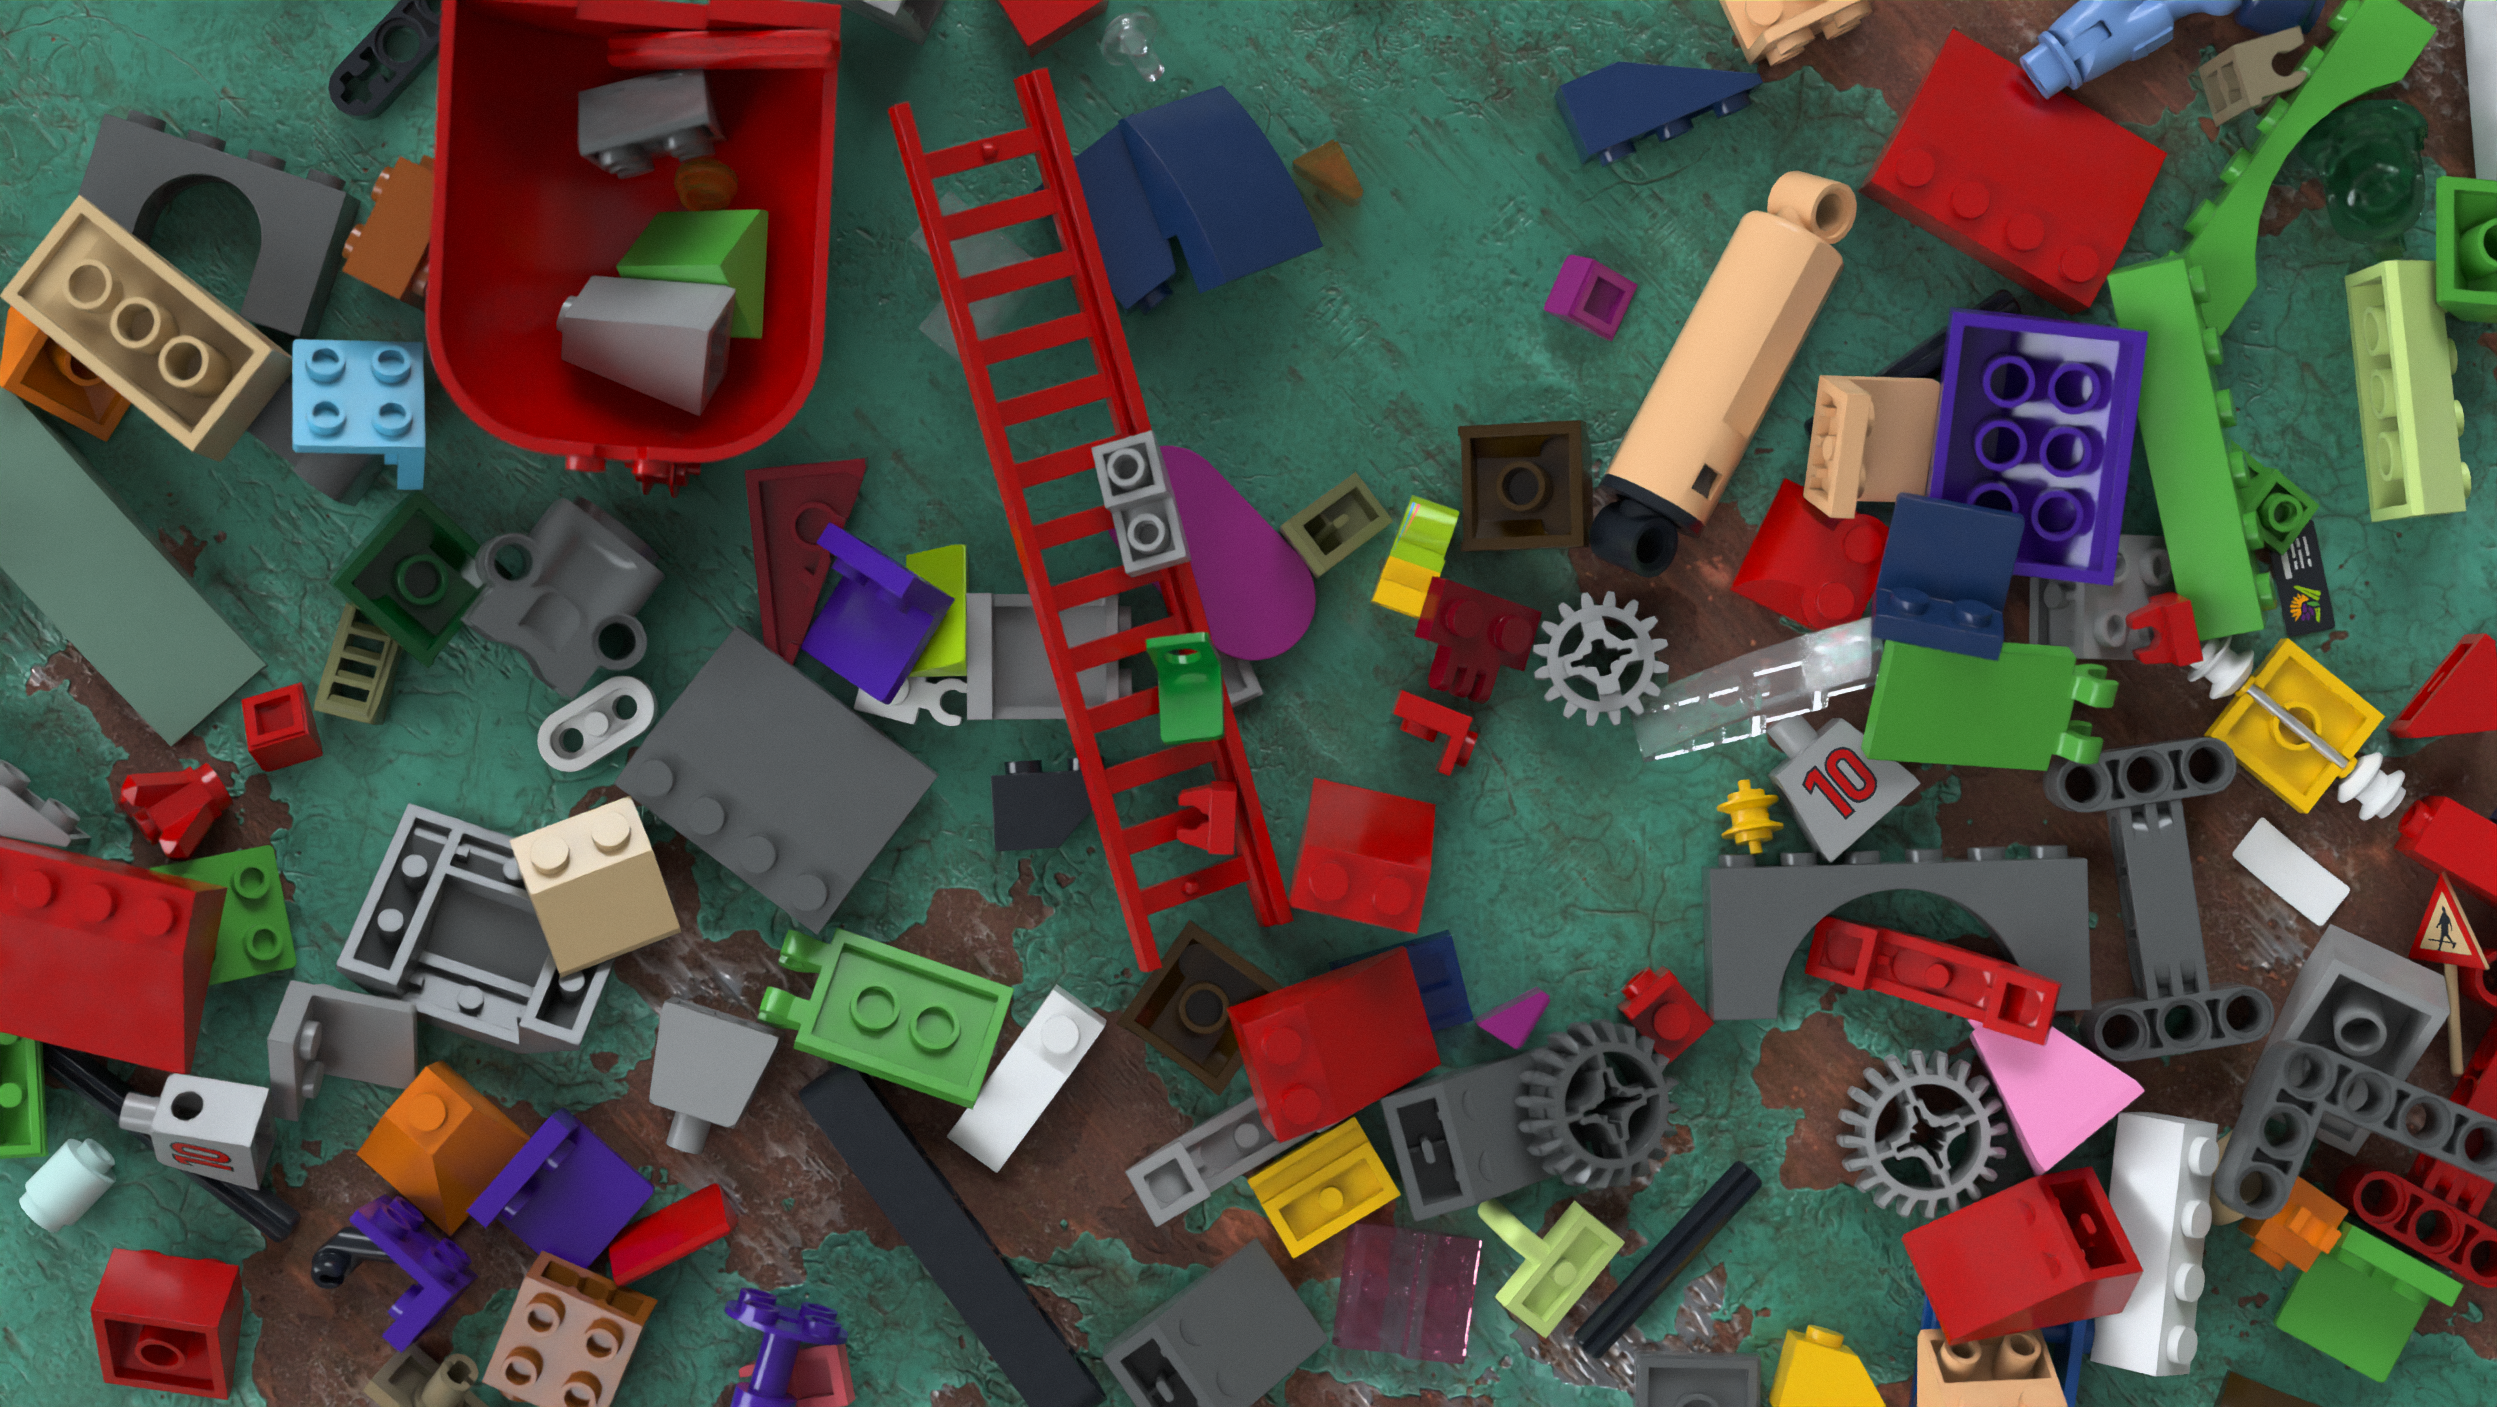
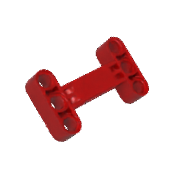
M2485 946L2480 947L2488 964L2493 961L2497 962V949ZM2457 965L2459 991L2468 999L2495 1013V1016L2452 1092L2449 1101L2497 1120V987L2490 992L2486 990L2482 978L2484 969ZM2479 1128L2471 1131L2465 1139L2464 1149L2469 1159L2477 1156L2483 1148L2484 1139ZM2419 1153L2405 1179L2367 1163L2353 1164L2345 1168L2337 1177L2334 1187L2335 1199L2337 1203L2349 1210L2347 1213L2349 1216L2457 1276L2487 1288L2497 1287V1230L2477 1220L2495 1184L2422 1153ZM2379 1180L2382 1186L2381 1199L2376 1206L2365 1210L2361 1203L2363 1188L2369 1182ZM2433 1210L2436 1216L2435 1229L2430 1236L2419 1240L2416 1234L2417 1220L2423 1213ZM2487 1241L2490 1247L2488 1261L2484 1266L2474 1270L2470 1259L2472 1250L2478 1243Z

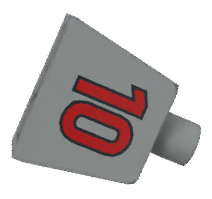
M1793 706L1780 715L1765 730L1788 756L1768 774V777L1812 850L1818 852L1820 860L1832 862L1921 784L1914 775L1896 761L1867 759L1861 749L1864 735L1842 718H1832L1818 731H1815Z
M177 1073L168 1076L161 1097L129 1091L123 1103L119 1126L122 1129L149 1134L157 1161L254 1190L260 1189L278 1134L275 1117H273L270 1090L268 1088Z

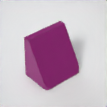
M1568 255L1545 302L1544 310L1605 340L1613 341L1638 285L1594 259Z
M1534 987L1474 1019V1022L1517 1050L1518 1047L1521 1048L1550 1003V996L1540 988Z

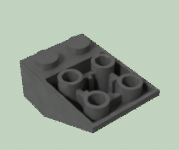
M666 69L578 92L579 148L581 155L605 172L617 173L618 179L650 173L655 170L653 160L668 156L678 157L680 163L693 162L717 154L714 144L728 141L709 69Z
M1548 1044L1413 1081L1379 1099L1410 1211L1415 1222L1474 1206L1556 1175L1549 1174L1542 1169L1545 1156H1533L1531 1152L1526 1150L1535 1137V1133H1524L1516 1127L1520 1122L1529 1117L1528 1108L1519 1107L1514 1102L1519 1096L1529 1095L1530 1086L1525 1084L1518 1075L1524 1071H1537L1538 1069L1530 1053L1536 1049L1549 1050ZM1569 1124V1129L1575 1140L1583 1149L1589 1152L1581 1129L1576 1124Z
M1256 1237L1106 1343L1102 1359L1136 1407H1250L1324 1345L1329 1338L1258 1237Z

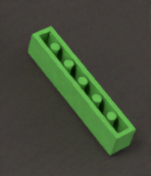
M2190 252L2115 268L2107 275L2118 327L2148 331L2137 415L2177 594L2191 600L2199 641L2264 630L2269 618L2268 610L2277 609V600L2270 572L2259 574L2254 551L2264 548L2257 511L2246 513L2241 491L2243 488L2251 487L2247 459L2243 450L2233 452L2228 427L2237 426L2234 399L2230 388L2219 389L2215 366L2224 364V355L2217 327L2206 329L2201 304L2211 302L2205 268L2203 265L2193 267Z

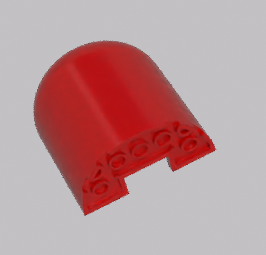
M442 0L426 332L433 364L441 382L452 399L473 422L489 434L521 449L546 455L566 457V470L605 472L606 461L632 462V474L667 477L671 476V464H696L719 461L752 450L772 438L793 419L812 390L823 353L838 65L833 68L709 69L728 141L714 144L717 153L714 156L688 163H680L679 158H674L673 156L653 160L654 171L626 179H618L617 173L605 172L581 155L579 148L578 92L666 70H621L617 66L610 65L607 59L609 50L608 39L616 32L829 30L840 36L841 5L794 0H708L706 5L660 0ZM769 211L762 339H731L727 375L700 416L561 360L563 332L557 330L556 324L564 302L570 295L578 297L592 276L621 278L616 268L617 264L658 212Z

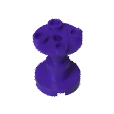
M741 1288L738 1300L727 1301L724 1311L735 1320L764 1331L751 1381L736 1384L730 1407H796L798 1400L795 1396L787 1393L800 1343L806 1342L822 1345L845 1344L849 1334L842 1328L840 1323L836 1322L838 1312L829 1307L809 1302L801 1303L800 1310L777 1305V1297L771 1293L754 1288Z

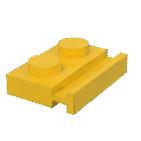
M1354 1114L1247 1177L1248 1184L1253 1189L1293 1259L1401 1195Z

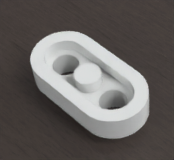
M617 676L606 680L546 718L538 733V748L541 756L550 766L565 772L581 771L592 766L650 729L658 711L655 693L647 683L635 677ZM625 695L631 696L637 703L635 715L628 720L621 718L616 711L617 701ZM571 728L579 730L584 738L583 746L577 752H570L563 744L564 734Z

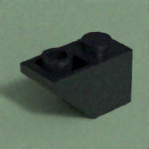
M1100 756L1103 763L1104 769H1106L1104 756ZM1067 758V771L1050 772L1042 771V760L1004 762L1005 774L991 776L995 852L1059 848L1093 810L1078 758Z

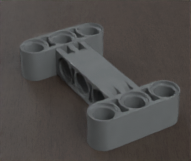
M2185 737L2101 750L2097 764H2081L2061 757L2055 759L2049 765L2048 771H2045L2043 775L2042 787L2046 798L2053 806L2074 812L2106 810L2134 996L2103 1000L2092 1004V1010H2086L2080 1020V1035L2083 1043L2090 1051L2114 1061L2127 1062L2251 1043L2263 1038L2270 1031L2274 1022L2272 1002L2263 991L2236 982L2209 984L2181 798L2213 794L2224 790L2232 782L2237 768L2234 752L2225 742L2217 738ZM2202 748L2210 755L2212 769L2206 779L2198 782L2190 774L2189 760L2197 749ZM2140 757L2148 763L2151 770V779L2143 790L2137 792L2128 783L2127 769L2132 761ZM2079 766L2088 774L2090 786L2087 794L2082 799L2074 801L2065 790V779L2073 768ZM2243 996L2249 1006V1015L2241 1026L2232 1028L2226 1018L2227 1007L2234 998ZM2182 1005L2188 1015V1024L2180 1035L2171 1038L2166 1033L2164 1020L2167 1013L2173 1007ZM2120 1014L2125 1019L2127 1033L2124 1040L2118 1045L2108 1047L2102 1036L2104 1024L2110 1017Z

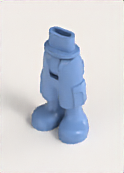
M2079 0L2061 15L2047 31H2043L2037 36L2039 45L2020 57V64L2041 95L2049 99L2066 86L2075 90L2081 87L2083 83L2107 73L2128 60L2135 61L2148 56L2149 53L2174 38V22L2176 20L2198 12H2204L2213 16L2228 15L2242 4V0Z

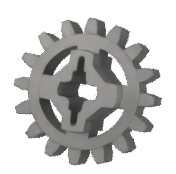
M1608 591L1603 605L1595 606L1589 593H1582L1580 610L1574 612L1571 607L1563 602L1558 606L1560 617L1563 620L1562 623L1558 626L1552 622L1544 621L1541 625V629L1551 638L1549 644L1534 645L1533 654L1547 659V666L1534 671L1535 680L1551 679L1553 686L1547 691L1544 699L1547 703L1555 701L1560 697L1567 701L1563 712L1564 718H1571L1580 709L1586 711L1587 727H1594L1600 713H1607L1613 727L1618 726L1621 723V709L1627 707L1633 714L1640 716L1644 710L1642 703L1638 699L1639 696L1643 693L1657 698L1661 690L1650 680L1652 675L1668 673L1669 665L1655 661V653L1667 648V639L1651 640L1648 633L1654 628L1658 620L1655 616L1646 618L1641 622L1634 616L1639 602L1635 599L1629 602L1624 610L1615 607L1616 598L1614 592ZM1602 618L1611 619L1623 624L1637 639L1620 640L1606 631ZM1580 624L1583 640L1575 653L1558 658L1559 648L1563 639L1571 629ZM1596 643H1602L1605 652H1616V654L1630 653L1620 656L1619 660L1612 662L1609 667V675L1599 676L1596 667L1586 668L1585 665L1571 666L1582 663L1583 659L1590 657L1592 645ZM1643 661L1642 672L1637 683L1622 696L1619 677L1626 666ZM1580 678L1596 689L1599 701L1579 696L1569 688L1565 680Z

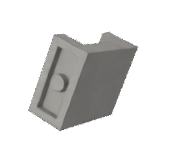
M966 593L967 720L1066 719L1030 594ZM1119 593L1058 612L1068 647L1132 628L1131 606H1119ZM1120 659L1076 673L1086 708L1132 694V668H1120Z

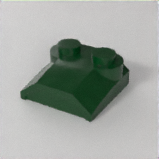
M413 490L381 520L343 562L329 582L350 606L362 612L427 669L433 665L439 652L465 624L460 618L486 587L478 578L475 569V557L480 545L419 490ZM494 558L496 572L502 578L509 580L513 575Z

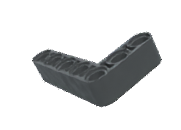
M2293 1039L2282 1040L2272 1045L2262 1059L2214 1179L2216 1196L2223 1205L2249 1218L2259 1220L2272 1218L2281 1212L2287 1203L2323 1113H2327L2497 1185V1120L2324 1047ZM2305 1054L2310 1063L2309 1076L2305 1082L2294 1086L2289 1079V1065L2295 1057ZM2362 1078L2368 1088L2367 1100L2363 1106L2357 1110H2352L2347 1100L2348 1089L2353 1082ZM2421 1103L2426 1113L2425 1124L2420 1131L2411 1135L2406 1127V1116L2414 1105ZM2281 1112L2286 1121L2285 1134L2281 1140L2269 1145L2264 1135L2265 1123L2269 1117ZM2479 1128L2483 1134V1148L2477 1156L2469 1159L2464 1149L2465 1139L2471 1131ZM2257 1171L2262 1180L2261 1192L2253 1201L2244 1203L2240 1196V1184L2245 1176Z

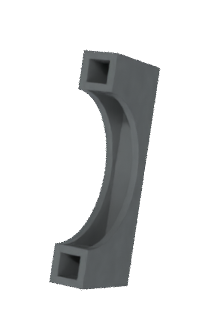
M2068 845L2029 846L2030 857L2005 858V847H1968L1967 859L1943 860V849L1941 848L1905 849V861H1881L1880 850L1843 851L1842 863H1818V852L1780 853V864L1756 865L1755 854H1719L1718 866H1702L1706 1014L1713 1020L1777 1019L1778 998L1785 970L1793 953L1807 933L1823 917L1837 907L1866 894L1895 889L1927 891L1953 902L1975 918L1988 932L2000 950L2005 962L2062 983L2055 1011L2092 1010L2087 858L2068 856Z

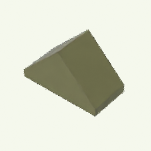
M1355 472L1280 526L1279 532L1291 548L1301 557L1310 573L1317 580L1390 525L1393 520Z

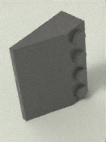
M737 625L652 729L614 784L818 935L832 922L940 774L795 666L788 663L783 657L773 652L740 625Z

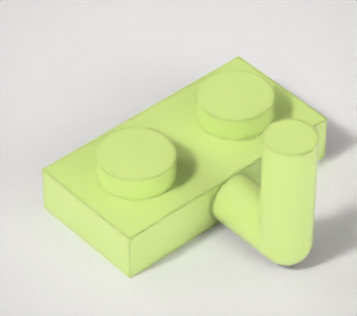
M1496 1198L1482 1202L1478 1208L1479 1217L1510 1247L1526 1258L1495 1298L1506 1309L1545 1339L1625 1243L1614 1231L1575 1200L1543 1239L1524 1226Z

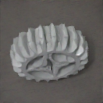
M1910 1049L1908 1051L1907 1069L1905 1070L1895 1055L1889 1054L1885 1056L1884 1065L1888 1076L1884 1078L1875 1069L1867 1067L1863 1071V1075L1873 1087L1868 1093H1865L1858 1087L1850 1086L1847 1094L1853 1100L1861 1103L1857 1112L1849 1109H1840L1838 1114L1840 1120L1855 1125V1130L1837 1135V1144L1841 1147L1858 1149V1151L1846 1156L1842 1160L1844 1169L1851 1172L1866 1168L1858 1176L1855 1182L1856 1188L1865 1193L1878 1186L1873 1202L1882 1209L1888 1207L1897 1197V1213L1906 1218H1909L1914 1212L1917 1201L1919 1202L1922 1216L1926 1219H1935L1938 1212V1199H1941L1942 1204L1950 1213L1960 1210L1957 1193L1961 1190L1970 1199L1977 1201L1981 1198L1982 1194L1980 1189L1973 1183L1975 1178L1979 1175L1987 1181L1994 1182L1998 1176L1993 1169L1985 1165L1988 1156L2004 1159L2007 1152L2005 1148L1991 1143V1136H2000L2007 1133L2008 1124L2000 1120H1988V1116L1998 1112L2003 1107L2001 1099L1992 1096L1979 1100L1987 1091L1990 1085L1989 1080L1979 1075L1967 1081L1971 1065L1962 1059L1955 1062L1948 1070V1055L1938 1050L1934 1051L1931 1055L1927 1068L1923 1053L1918 1049ZM1936 1084L1947 1087L1959 1099L1962 1106L1952 1111L1944 1108L1930 1112L1923 1100L1917 1097L1913 1086ZM1896 1096L1897 1099L1894 1100L1898 1113L1897 1121L1893 1128L1880 1135V1141L1875 1143V1129L1878 1118L1885 1105ZM1916 1115L1921 1121L1934 1127L1935 1130L1934 1135H1928L1932 1139L1926 1145L1928 1152L1924 1147L1912 1140L1910 1141L1909 1138L1910 1133H1917L1912 1129L1918 1122ZM1968 1125L1969 1132L1965 1151L1958 1163L1948 1171L1951 1168L1947 1156L1948 1146L1955 1137L1965 1132V1126ZM1911 1156L1917 1157L1921 1167L1927 1170L1931 1181L1909 1183L1895 1179L1885 1170L1881 1162L1892 1157L1897 1160Z

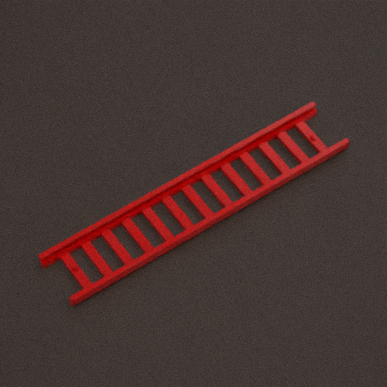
M1046 67L1013 79L1027 127L1024 129L924 154L909 102L896 104L887 110L1138 966L1142 972H1151L1162 968L1147 917L1153 913L1246 881L1259 927H1270L1276 924L1283 925L1294 921L1223 674L1225 736L1222 739L1178 744L1106 769L1103 767L1094 734L1160 713L1159 685L1086 708L1076 675L1078 672L1147 651L1146 640L1149 638L1206 632L1209 633L1212 639L1190 561L1135 577H1130L1126 574L1123 564L1051 587L1040 551L1115 528L1112 513L1105 508L1104 504L1033 526L1022 489L1096 468L1092 447L1152 431L1054 89ZM1035 154L1045 190L942 216L932 180ZM1053 216L1062 252L960 278L950 242ZM1066 277L1071 278L1080 313L984 340H978L968 304ZM1088 338L1098 374L997 403L986 366ZM1106 399L1116 435L1022 463H1014L1004 427ZM1156 581L1159 582L1168 617L1068 647L1058 612ZM1178 649L1180 655H1190L1198 652L1193 649ZM1211 762L1216 781L1236 782L1234 844L1238 856L1139 889L1129 855L1176 840L1177 826H1195L1202 819H1208L1209 816L1202 814L1199 808L1189 806L1122 829L1112 794Z

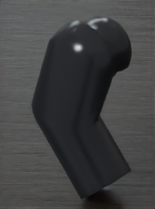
M350 1226L341 1228L317 1249L311 1261L310 1275L312 1281L320 1288L334 1289L339 1287L344 1282V1279L365 1260L390 1264L397 1263L357 1227Z

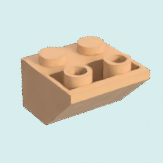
M2041 1328L1950 1346L1942 1329L1920 1330L1917 1337V1407H2068Z

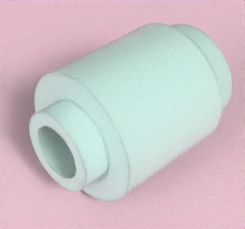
M88 1138L83 1143L75 1139H68L26 1182L25 1188L27 1191L21 1196L19 1203L25 1213L47 1231L57 1233L64 1225L73 1226L116 1182V1176L111 1169L115 1165V1160L102 1145Z

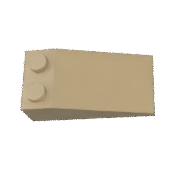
M81 195L75 199L0 295L7 303L192 452L220 463L292 373V357Z

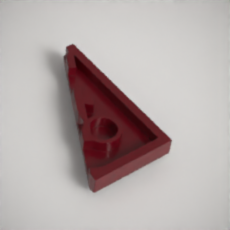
M868 457L744 470L764 645L793 666L797 662L802 643L807 635L835 559V555L818 545L817 541L829 522L844 530L846 529L869 467Z

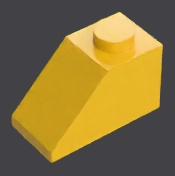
M1808 1325L1806 1334L1790 1329L1787 1330L1768 1397V1402L1772 1407H1886L1859 1357L1847 1345L1842 1344L1844 1335L1815 1325Z

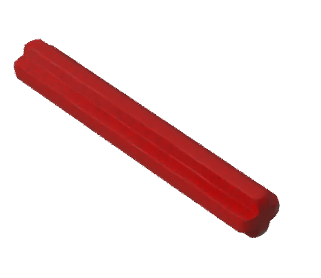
M829 30L616 32L608 39L609 50L607 59L610 65L617 66L621 70L833 68L841 60L840 49L842 43L839 35Z

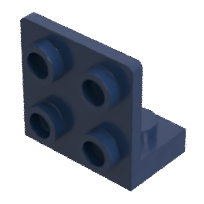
M1906 492L1899 493L1896 497L1872 600L1870 637L1998 661L2004 641L2003 609L2025 525L2023 515Z

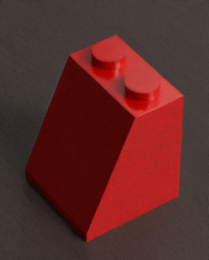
M1314 778L1287 897L1290 906L1417 934L1431 873L1436 804Z

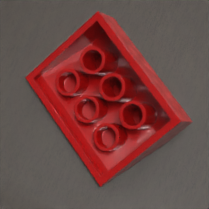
M1952 29L1858 192L2072 316L2090 308L2107 275L2119 258L2168 153L2061 91L2049 99L2044 98L2022 68Z
M0 836V1032L172 1073L191 1074L228 887Z

